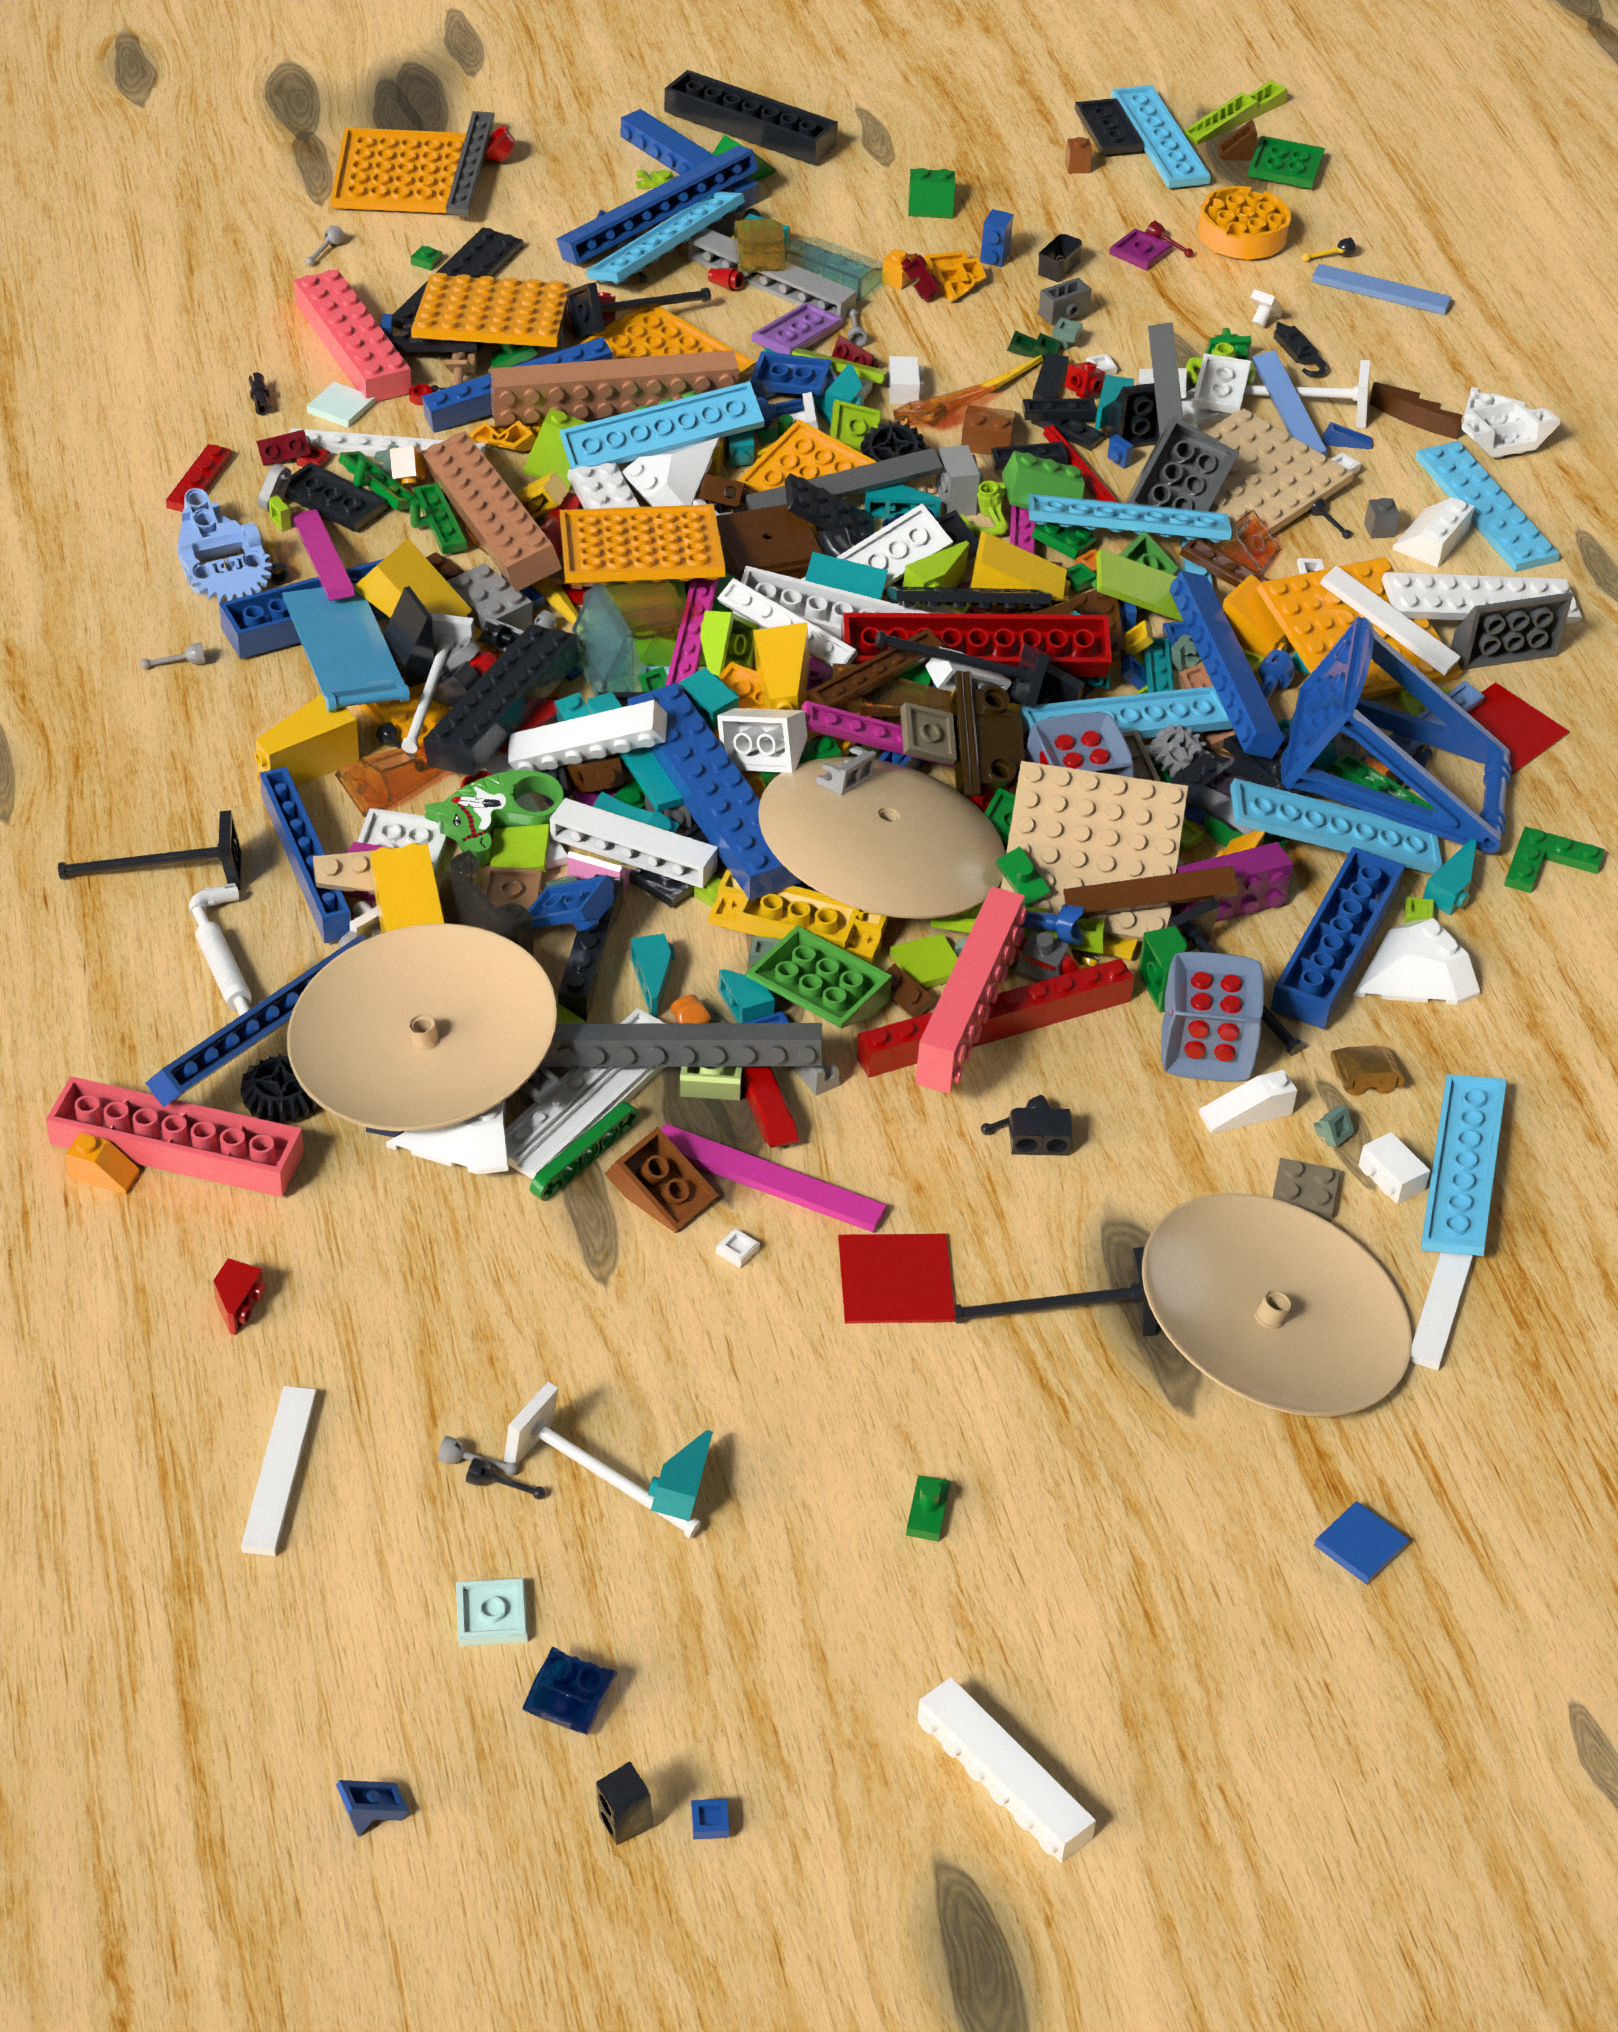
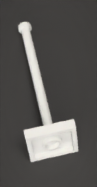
M1370 360L1360 361L1358 386H1354V389L1294 387L1299 397L1353 398V401H1357L1356 427L1366 428ZM1246 385L1244 395L1269 396L1265 386Z
M429 612L432 616L434 661L408 736L403 739L401 744L405 752L415 753L418 749V738L448 652L467 637H471L475 641L474 618Z
M549 1381L509 1424L504 1455L505 1463L512 1462L518 1465L534 1445L542 1439L651 1509L654 1497L648 1496V1491L549 1429L553 1425L559 1389ZM657 1513L685 1531L684 1535L689 1539L696 1534L701 1524V1521L696 1518L686 1521Z

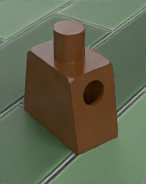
M704 473L699 498L741 508L742 503L747 504L746 495L759 491L745 488L746 483ZM729 488L736 489L734 498L727 496Z
M617 753L607 755L604 758L585 760L578 764H567L572 791L593 792L625 784L620 757ZM580 773L582 774V777H583V783L581 782V779H580Z

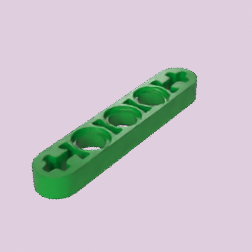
M626 1101L619 1103L535 1175L530 1184V1193L543 1201L550 1199L635 1125L639 1117V1109Z

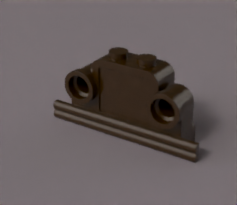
M956 671V688L949 701L950 713H953L957 760L954 762L956 790L964 796L981 797V794H995L997 789L1000 788L1006 790L1009 783L1018 775L1021 761L1028 762V750L1024 749L1026 727L1022 726V719L1019 713L1007 709L1010 697L1005 689L996 685H990L984 689H973L972 673L970 671Z

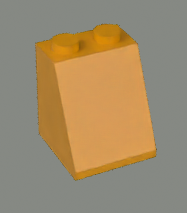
M1250 574L1224 599L1222 609L1241 648L1266 657L1274 649L1286 652L1291 643L1256 590L1260 581Z

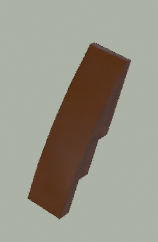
M1378 382L1373 383L1370 405L1405 423L1457 440L1463 417L1462 414L1442 410L1441 403L1420 399L1419 392Z

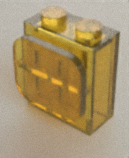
M744 219L734 221V247L738 272L784 271L785 236L783 224L780 220Z
M668 579L663 582L640 580L637 583H626L623 581L604 585L605 608L620 635L630 634L634 639L647 640L671 635L675 632L676 625L682 624L681 613L685 612L684 601L682 597H678L674 583H670Z

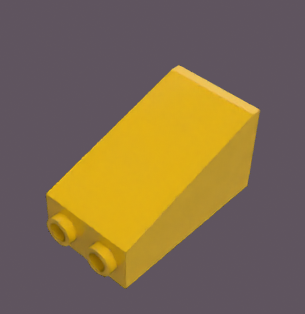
M981 531L970 588L1041 589L1051 593V600L1068 599L1070 581L1066 580L1067 569L987 532ZM1018 603V608H1014V611L1025 609L1027 606H1022V604Z
M409 538L354 586L356 592L389 618H391L404 587L407 586L411 587L428 612L465 617L472 611Z
M807 622L753 630L756 671L765 708L802 710L810 667Z
M322 693L255 739L256 752H254V757L258 764L256 778L259 785V772L287 767L293 783L297 787L359 761L357 719L346 707L328 712Z
M410 843L404 847H381L376 851L370 852V867L381 934L409 926L444 924L428 844Z

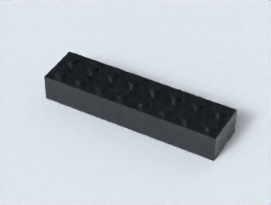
M686 70L665 88L664 112L689 120L694 124H701L712 130L729 134L731 137H738L751 144L766 147L768 150L783 153L788 157L803 160L808 164L815 165L837 145V121L690 70Z
M529 625L423 738L427 766L476 777L509 740L510 734L515 733L580 662L577 634L565 632L564 630L549 629L540 625Z

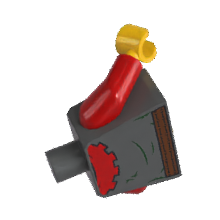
M1031 932L1028 939L1023 938L1021 945L1015 946L1016 955L1014 959H1018L1015 975L1033 982L1092 967L1099 963V961L1082 957L1081 963H1078L1072 955L1070 946L1065 942L1054 939L1048 932Z

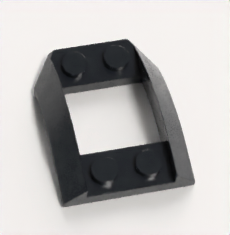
M1205 753L1176 774L1170 782L1188 786L1186 805L1212 815L1231 830L1237 829L1243 835L1256 830L1234 824L1232 799L1217 790L1209 788L1212 783L1228 772L1241 776L1255 784L1291 792L1272 776L1253 765L1240 760Z

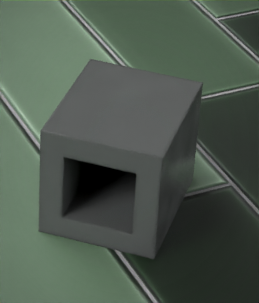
M1393 498L1371 499L1368 501L1364 525L1371 539L1395 537L1400 513Z

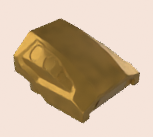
M1376 1045L1356 1046L1331 1051L1330 1057L1336 1076L1342 1081L1344 1090L1351 1095H1362L1370 1087H1373L1379 1093L1388 1094L1394 1091L1396 1085L1397 1087L1404 1086L1405 1077L1400 1074L1391 1050L1388 1047Z

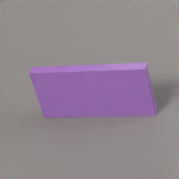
M805 302L752 333L751 341L777 353L792 355V351L796 348L806 349L843 327L844 319Z

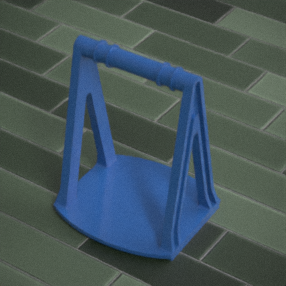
M1357 616L1299 688L1296 709L1287 733L1282 755L1281 784L1288 790L1297 789L1313 792L1465 845L1473 838L1477 840L1475 849L1485 853H1495L1500 849L1501 837L1505 833L1506 815L1504 809L1506 791L1510 784L1511 766L1509 764L1510 751L1388 644L1375 631L1372 622L1368 618ZM1371 659L1442 720L1446 726L1361 698L1360 695ZM1377 727L1485 764V774L1483 776L1485 791L1483 808L1480 814L1475 813ZM1338 732H1344L1359 742L1435 809H1429L1309 766Z

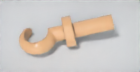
M929 483L928 487L923 485L915 487V489L929 494L937 492V487L932 483Z

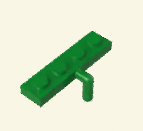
M361 451L340 452L338 462L347 468L348 472L355 475L353 484L356 487L368 486L377 495L387 499V503L390 504L391 508L397 511L410 509V501L413 499L418 500V498Z
M433 483L414 487V496L418 500L413 499L410 501L411 526L414 528L429 526L442 555L467 550V541L439 484ZM420 509L424 515L422 517H420Z
M1347 751L1333 762L1329 770L1339 776V778L1429 809H1435Z

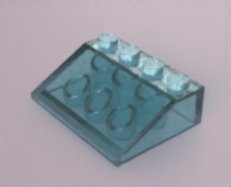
M818 237L793 238L782 248V260L856 290L857 302L865 298L882 281V261Z
M594 582L572 627V633L577 634L580 657L578 667L584 670L586 682L591 683L594 697L598 696V692H634L632 632L605 585Z

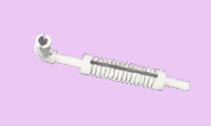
M235 883L212 888L206 887L195 894L189 903L190 915L195 917L199 925L195 935L228 1008L234 1011L238 1010L241 1016L250 1010L251 992L220 926L217 923L210 922L205 913L206 907L238 901V888Z

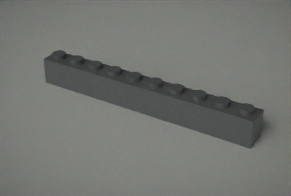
M822 1023L556 1024L552 1044L541 1064L544 1067L822 1066Z

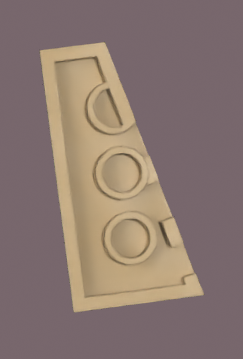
M371 851L313 856L316 887L354 892L355 890L366 891L375 895L370 867Z

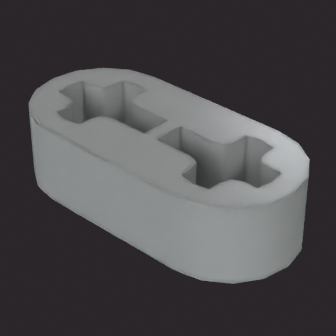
M279 463L274 464L270 468L258 496V506L270 512L268 498L278 495L283 500L291 480L292 472L289 468Z
M471 637L463 639L448 652L440 675L465 661L469 662L477 654L480 646Z

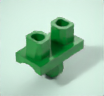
M1223 328L1221 335L1209 338L1208 348L1205 350L1206 354H1212V350L1215 349L1218 343H1228L1234 347L1236 352L1235 358L1248 360L1249 348L1252 343L1251 336H1238V334H1231L1230 328Z

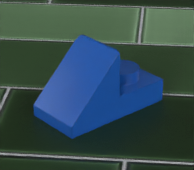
M339 1780L336 1784L357 1837L364 1832L373 1820L402 1821L409 1812L397 1783Z

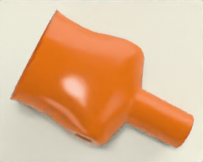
M696 995L683 996L674 1001L670 1006V1012L676 1018L677 1023H709L711 1021L709 1012L699 1002Z

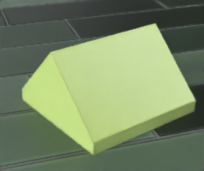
M743 1066L681 1067L680 1097L740 1101Z

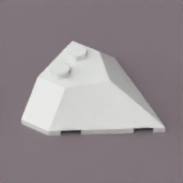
M1471 387L1462 430L1491 457L1501 458L1504 455L1523 454L1526 451L1536 450L1560 425V419L1548 409L1540 407L1533 410L1526 408L1527 403L1495 393H1491V395L1480 393L1479 388Z
M718 437L668 452L638 457L620 472L630 490L635 489L651 506L693 505L692 502L696 493H699L701 490L704 473H708L712 463L711 455L714 448H718L721 440Z
M1434 918L1413 920L1389 929L1357 986L1353 997L1364 998L1365 994L1381 995V999L1428 1003V999L1445 1000L1446 1004L1458 1005L1479 996L1480 989L1468 953Z
M507 1099L486 1112L465 1121L435 1129L405 1131L387 1141L386 1147L397 1150L399 1147L411 1150V1155L451 1167L455 1163L466 1166L468 1172L475 1174L509 1171L504 1116L507 1115Z

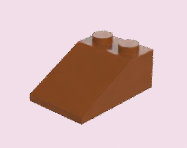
M968 405L962 428L961 445H968L971 453L991 455V448L1011 446L1016 411Z
M656 1127L615 1161L605 1173L607 1178L625 1198L674 1233L719 1196L659 1127Z

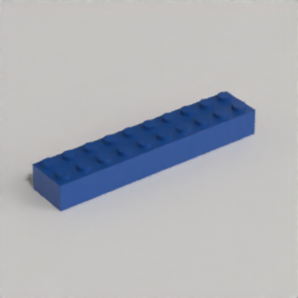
M674 683L628 698V706L655 700L667 712L666 742L655 744L649 748L682 795L683 804L711 845L718 847L719 857L729 869L749 901L801 883V880L782 865L768 847L759 825L758 810L760 799L680 685Z

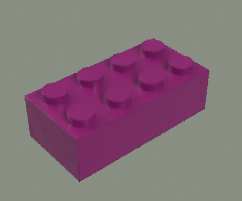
M1275 842L1179 866L1176 869V873L1234 866L1238 895L1214 898L1221 905L1216 922L1285 905L1293 863L1279 843ZM1210 899L1172 904L1171 910L1176 916Z

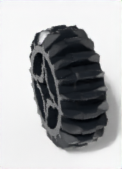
M888 420L887 425L879 422L877 428L871 426L869 433H865L864 441L860 444V453L877 462L926 450L924 437L922 434H918L917 427L910 429L909 422L901 425L900 420L896 424H892Z
M280 1052L277 1057H271L267 1054L264 1061L256 1059V1064L249 1065L247 1073L243 1074L240 1092L243 1104L250 1111L251 1116L257 1115L259 1119H268L271 1122L281 1121L282 1124H285L286 1120H293L296 1123L299 1116L307 1118L309 1111L316 1110L317 1103L300 1086L293 1073L289 1057L282 1056Z

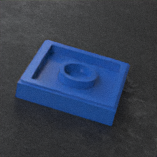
M1356 1501L1316 1538L1314 1546L1368 1585L1408 1546L1409 1539Z

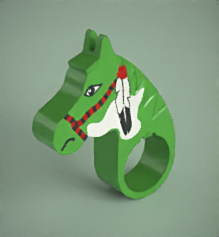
M530 770L500 772L464 786L450 795L444 802L425 805V810L427 811L425 818L438 823L440 834H445L458 843L464 859L469 864L482 866L491 859V829L493 827L506 828L549 824L550 826V817L563 801V789L554 777L546 773ZM527 793H540L548 796L555 804L545 811L531 812L518 806L515 801Z

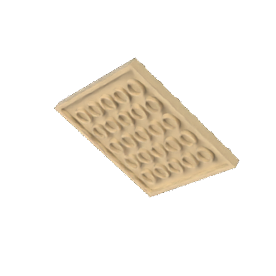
M1241 408L1204 432L1239 452L1208 512L1228 513L1232 531L1255 545L1310 510L1318 499L1323 498L1325 500L1353 481L1354 472L1244 408Z
M1021 761L1006 854L1020 846L1051 890L1050 896L1029 908H1047V913L1058 915L1062 905L1065 904L1063 889L1176 873L1188 786ZM1003 876L1001 889L1014 892ZM1171 905L1079 918L1105 919V936L1128 940L1133 939L1142 942L1144 932L1167 928Z

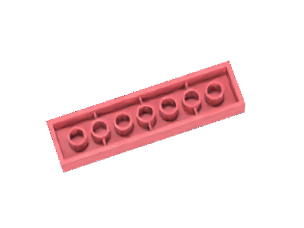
M338 269L327 270L324 273L306 275L302 278L294 279L295 303L355 389L361 391L366 399L375 397V402L409 394V389L411 388L410 367Z
M991 886L919 1042L915 1084L950 1094L954 1083H960L964 1071V1066L962 1065L964 1062L969 1063L973 1051V1046L971 1045L973 1042L977 1043L980 1038L981 1022H987L991 1009L989 1004H995L999 993L998 984H1004L1008 972V967L1006 966L1007 964H1013L1016 955L1015 946H1020L1023 941L1025 929H1022L1021 925L1024 924L1027 915V908L1023 907L1025 895Z
M70 1076L46 1118L49 1140L52 1145L70 1148L81 1132L109 1140L135 1164L283 1197L304 1154L302 1128L174 1100L163 1108L152 1094Z

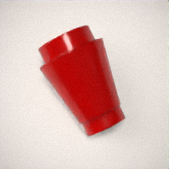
M711 268L708 272V281L734 291L742 287L744 275L737 268Z

